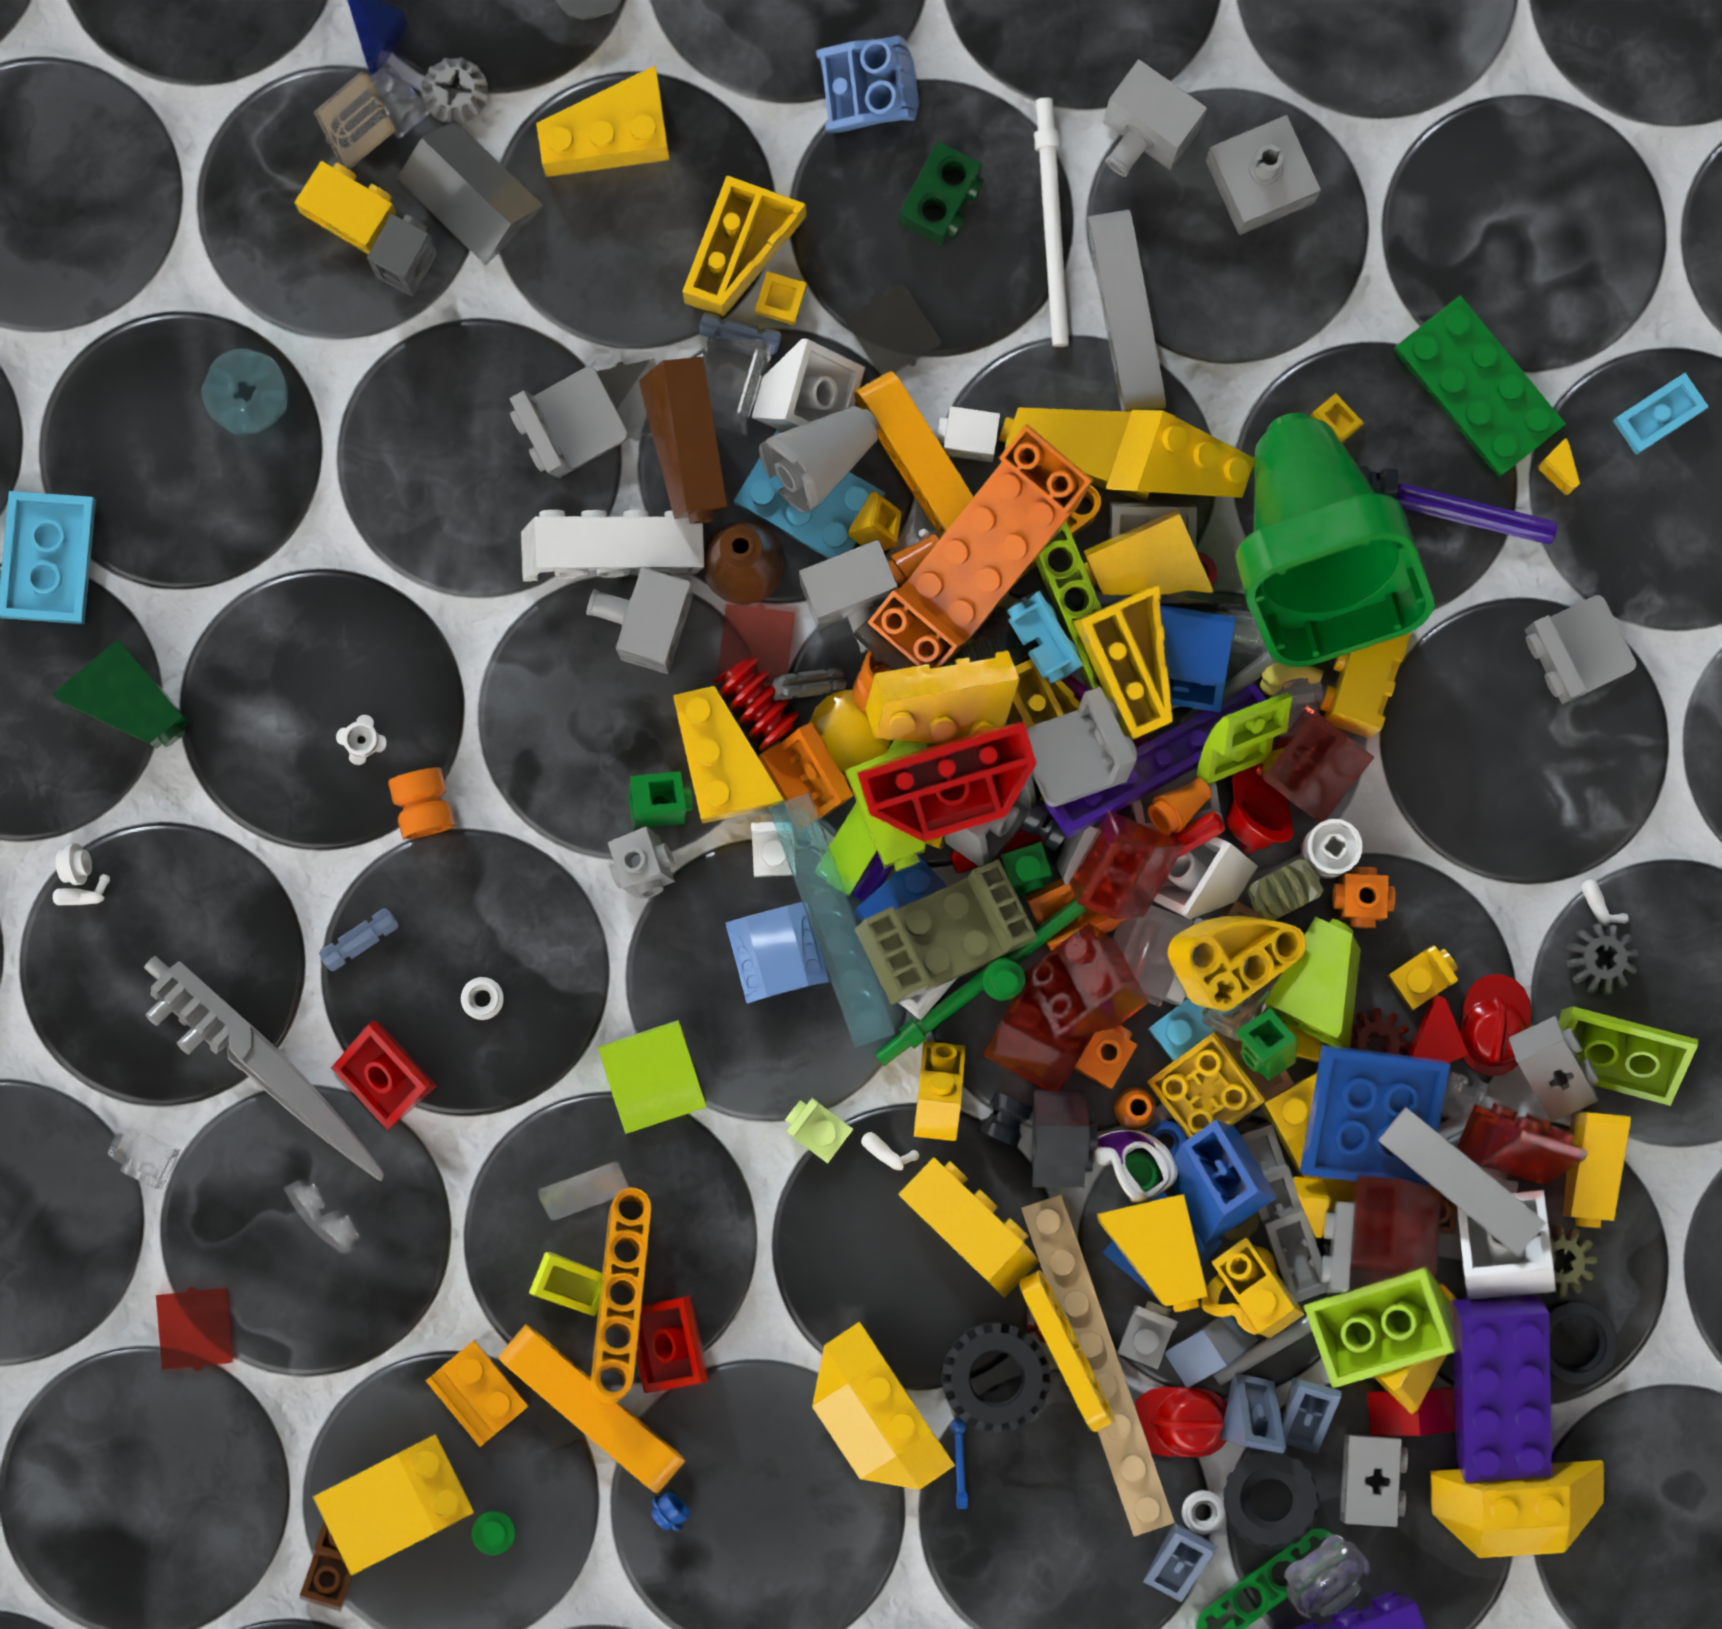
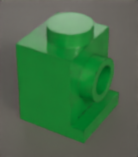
M681 771L630 776L628 801L633 832L643 827L684 824L686 812L692 811V794L690 786L683 787Z
M1042 842L1000 855L999 861L1017 897L1027 895L1051 884L1050 877L1052 873Z
M1271 1008L1236 1031V1036L1242 1041L1241 1055L1245 1063L1251 1070L1263 1074L1268 1081L1296 1063L1297 1037Z

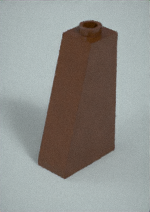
M704 358L662 360L639 380L673 516L674 519L689 518L690 524L710 522L715 520V514L727 507Z

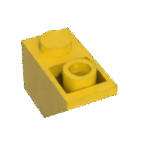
M923 1042L914 1137L956 1141L962 1098L965 1045Z
M1247 1237L1211 1262L1257 1331L1263 1336L1271 1339L1305 1315L1284 1282Z

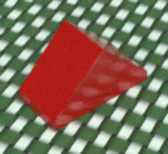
M1439 995L1432 997L1407 1056L1443 1060L1447 1063L1468 1056L1469 1054L1446 998Z
M1453 1387L1429 1388L1420 1407L1413 1414L1406 1410L1388 1391L1367 1392L1369 1435L1421 1436L1455 1431Z

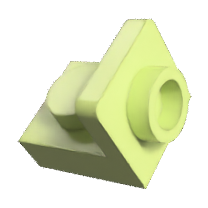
M813 1098L808 1104L800 1100L785 1119L791 1125L787 1133L826 1163H829L853 1131V1128Z

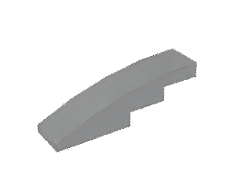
M1406 1107L1378 1139L1381 1144L1518 1257L1546 1224L1542 1218Z
M1267 1122L1239 1132L1277 1196L1274 1201L1256 1213L1270 1251L1276 1259L1277 1270L1281 1280L1296 1302L1327 1292L1328 1282H1321L1322 1259L1310 1223L1298 1198L1290 1169L1285 1163L1273 1124Z

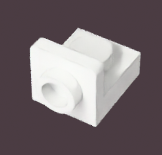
M785 814L760 815V822L751 823L754 877L797 875L794 821H785Z

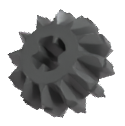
M1600 923L1591 925V935L1584 929L1578 930L1575 934L1581 945L1569 943L1566 947L1567 951L1577 955V959L1565 962L1566 968L1578 966L1579 972L1572 977L1573 983L1577 984L1588 978L1586 992L1590 994L1597 990L1599 984L1604 995L1613 993V983L1621 989L1627 987L1628 981L1623 973L1634 975L1638 970L1636 966L1627 963V959L1639 956L1638 950L1626 951L1624 947L1632 940L1631 935H1623L1617 940L1618 926L1615 924L1609 925L1605 934ZM1596 949L1598 953L1602 951L1608 952L1609 957L1605 960L1608 968L1606 965L1596 966L1594 962L1598 958Z

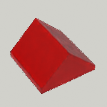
M372 1021L366 1026L331 1067L387 1131L437 1087L433 1080L386 1028L376 1021Z
M692 1295L641 1306L636 1358L644 1394L701 1384L709 1380Z

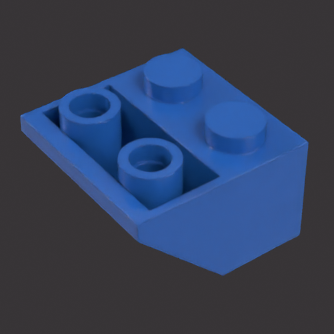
M1160 605L1161 623L1164 628L1165 639L1163 640L1165 665L1168 670L1171 705L1221 713L1236 617Z
M1216 1119L1183 1142L1173 1157L1178 1175L1176 1181L1171 1186L1177 1195L1184 1194L1188 1215L1206 1245H1210L1277 1198L1236 1127Z

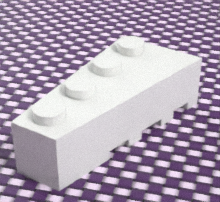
M563 510L540 511L539 516H535L521 531L523 582L538 581V574L541 572H555V576H558L559 580L576 579V577L588 575V570H596V575L601 578H617L629 575L630 569L638 568L639 575L641 567L666 575L696 574L704 568L703 523L690 524L689 518L674 519L672 510L664 512L665 517H648V511L646 510L624 511L623 517H607V511L605 510L582 511L581 517H565V511Z

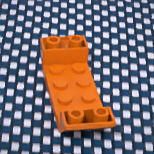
M1028 424L1023 427L999 457L1002 461L1001 464L904 585L893 590L867 622L917 666L929 664L930 669L944 667L969 642L1074 513L1093 482V479Z

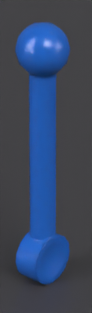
M961 1418L953 1419L950 1423V1429L955 1434L957 1509H967L968 1497L965 1488L963 1433L966 1431L967 1425Z

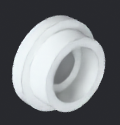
M69 843L64 849L57 851L56 870L61 881L64 883L71 882L73 885H82L86 882L87 876L92 871L91 856L79 843Z
M478 977L469 981L461 993V1004L464 1011L472 1018L478 1020H487L496 1016L504 1003V994L499 984L486 977ZM480 991H487L491 997L489 1004L485 1007H479L475 1002V996Z
M1200 1490L1193 1492L1185 1499L1182 1505V1519L1185 1525L1195 1533H1213L1224 1521L1225 1510L1223 1502L1216 1494L1210 1491ZM1200 1504H1207L1211 1509L1210 1516L1205 1520H1199L1195 1516V1509Z

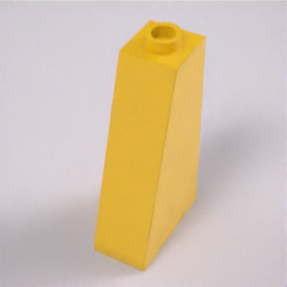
M1018 407L1014 419L1006 417L998 441L1006 443L1005 451L1023 427L1028 424L1093 479L1092 485L1106 489L1131 412ZM1110 490L1141 501H1147L1150 492Z

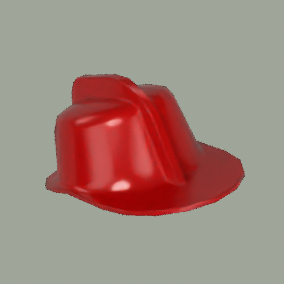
M1257 764L1233 774L1234 799L1226 813V824L1230 832L1239 840L1242 852L1249 855L1257 849L1261 850L1270 847L1275 842L1284 843L1290 841L1294 832L1289 802L1285 788L1279 778L1262 764Z
M1502 974L1487 975L1475 981L1467 991L1463 1003L1460 1035L1469 1054L1463 1058L1474 1071L1487 1076H1501L1518 1066L1509 1037L1530 1027V999L1524 987L1514 978Z
M1184 1387L1154 1388L1140 1395L1134 1403L1151 1454L1171 1457H1203L1212 1455L1226 1443V1440L1220 1438L1227 1404L1222 1397L1211 1390Z

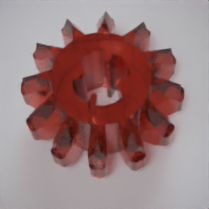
M1381 1008L1372 1009L1371 1022L1363 1011L1355 1014L1360 1028L1355 1024L1352 1026L1353 1038L1350 1044L1352 1049L1368 1051L1366 1043L1371 1042V1039L1367 1038L1370 1033L1375 1038L1383 1037L1385 1045L1380 1047V1049L1384 1050L1383 1053L1402 1055L1398 1053L1399 1049L1409 1050L1413 1048L1412 1042L1400 1041L1399 1039L1400 1035L1406 1034L1409 1031L1408 1025H1403L1396 1029L1392 1027L1397 1021L1398 1015L1396 1013H1390L1384 1022H1382Z

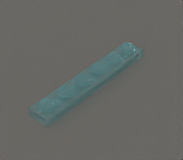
M810 792L769 806V812L854 1046L858 1047L895 1034L896 1029L875 970L854 930L858 924Z

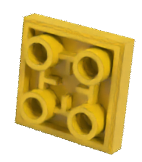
M1217 1030L1147 1081L1188 1138H1191L1216 1119L1233 1125L1267 1100V1097Z

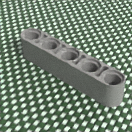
M1130 210L1088 216L1089 240L1121 410L1132 412V410L1163 409L1166 407L1165 392Z

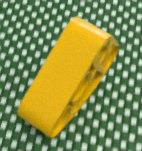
M1223 916L1205 920L1177 934L1168 946V958L1188 998L1193 1004L1218 1011H1228L1297 962L1304 954L1306 940L1303 932L1293 925L1256 917ZM1280 936V945L1277 949L1276 942ZM1197 946V957L1193 960V952ZM1248 959V968L1247 971L1244 972V965L1246 960Z

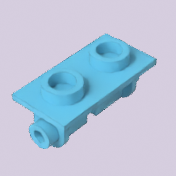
M1040 591L1026 602H1021L1008 610L1011 616L1008 622L1012 625L1023 646L1035 639L1039 644V647L1031 650L1028 654L1042 679L1047 678L1049 683L1053 684L1060 679H1065L1083 665L1078 656L1076 646L1067 638L1056 619L1054 609L1045 601Z

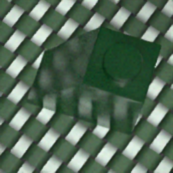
M119 639L52 693L64 705L154 748H159L162 744L165 747L174 744L184 735L185 730L183 727L190 722L130 649Z

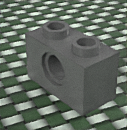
M391 214L367 256V260L377 279L412 297L415 296L437 256L431 240L432 237L429 233L425 232L427 230L425 224L408 215H405L402 220Z

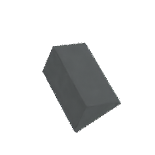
M456 120L422 137L397 177V180L485 266L544 209V205Z

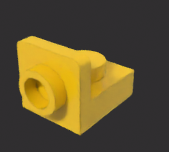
M1435 945L1427 948L1387 975L1410 1011L1459 981L1454 974L1458 970L1455 961L1445 949L1439 951Z

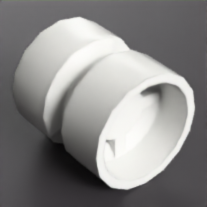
M1328 819L1320 822L1305 835L1301 844V858L1308 860L1320 878L1333 879L1343 875L1358 863L1362 854L1363 842L1359 831L1351 823L1342 819Z

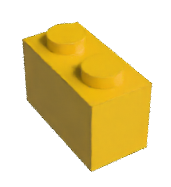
M320 161L294 202L302 215L369 254L390 215H397L393 204L390 202L392 197L374 184L366 188L354 181L357 176L345 166L335 163L331 167L325 162Z

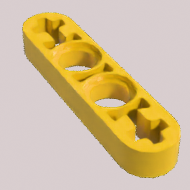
M1040 1270L1020 1279L1019 1283L1023 1296L1086 1423L1093 1432H1097L1115 1423L1112 1408L1048 1279Z

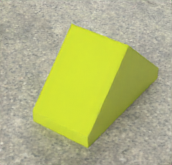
M545 1252L529 1293L595 1317L599 1308L602 1273L555 1253Z

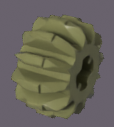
M1299 859L1252 883L1247 892L1252 900L1251 904L1255 912H1258L1261 919L1274 921L1320 897L1323 888L1315 868L1311 867L1308 860Z
M1559 1224L1554 1225L1552 1237L1549 1234L1553 1263L1556 1261V1256L1554 1255L1556 1251L1558 1254H1567L1568 1259L1563 1262L1566 1268L1564 1271L1563 1269L1553 1268L1555 1293L1558 1298H1566L1568 1286L1576 1294L1583 1291L1582 1285L1578 1280L1579 1277L1583 1280L1593 1281L1594 1275L1584 1268L1585 1264H1597L1598 1259L1594 1256H1584V1252L1593 1246L1591 1240H1584L1576 1244L1580 1237L1579 1229L1572 1228L1565 1237L1564 1227Z

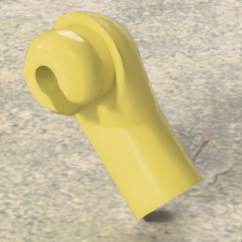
M1275 663L1263 671L1260 688L1265 694L1270 696L1279 695L1282 687L1293 682L1316 690L1324 671L1313 666L1294 667Z

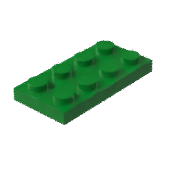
M1461 295L1393 349L1498 478L1566 425Z

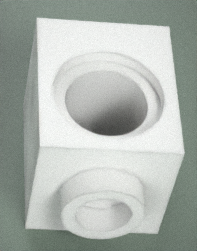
M950 406L948 418L940 417L937 440L939 443H944V451L950 457L993 463L1000 413Z

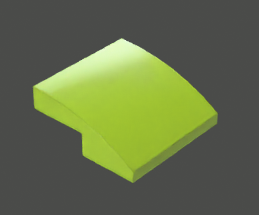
M1285 692L1224 716L1215 725L1205 742L1196 777L1210 784L1270 760L1273 737L1287 732L1293 696Z
M679 1020L597 1046L625 1134L707 1107Z

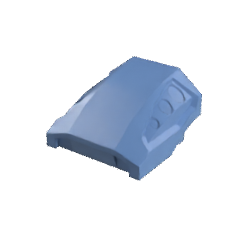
M898 35L882 39L852 41L816 50L817 58L821 60L828 112V122L825 123L827 132H845L884 122L915 120L919 105L915 66L904 38Z
M808 901L726 922L747 1004L769 996L829 982Z

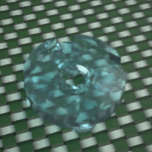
M240 348L220 355L210 365L209 373L205 378V384L203 383L202 385L203 403L216 423L226 428L229 432L233 434L257 433L273 425L279 416L284 414L287 409L288 386L283 372L270 357L259 352H253L251 349ZM242 381H245L248 386H256V391L252 393V399L246 402L243 398L237 400L234 398V394L239 391L238 384Z

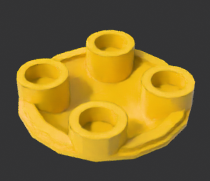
M841 690L828 695L816 706L809 722L813 724L817 733L825 740L828 752L842 773H845L849 768L886 754L892 742V739L875 738L867 714L862 712L854 703L852 690Z

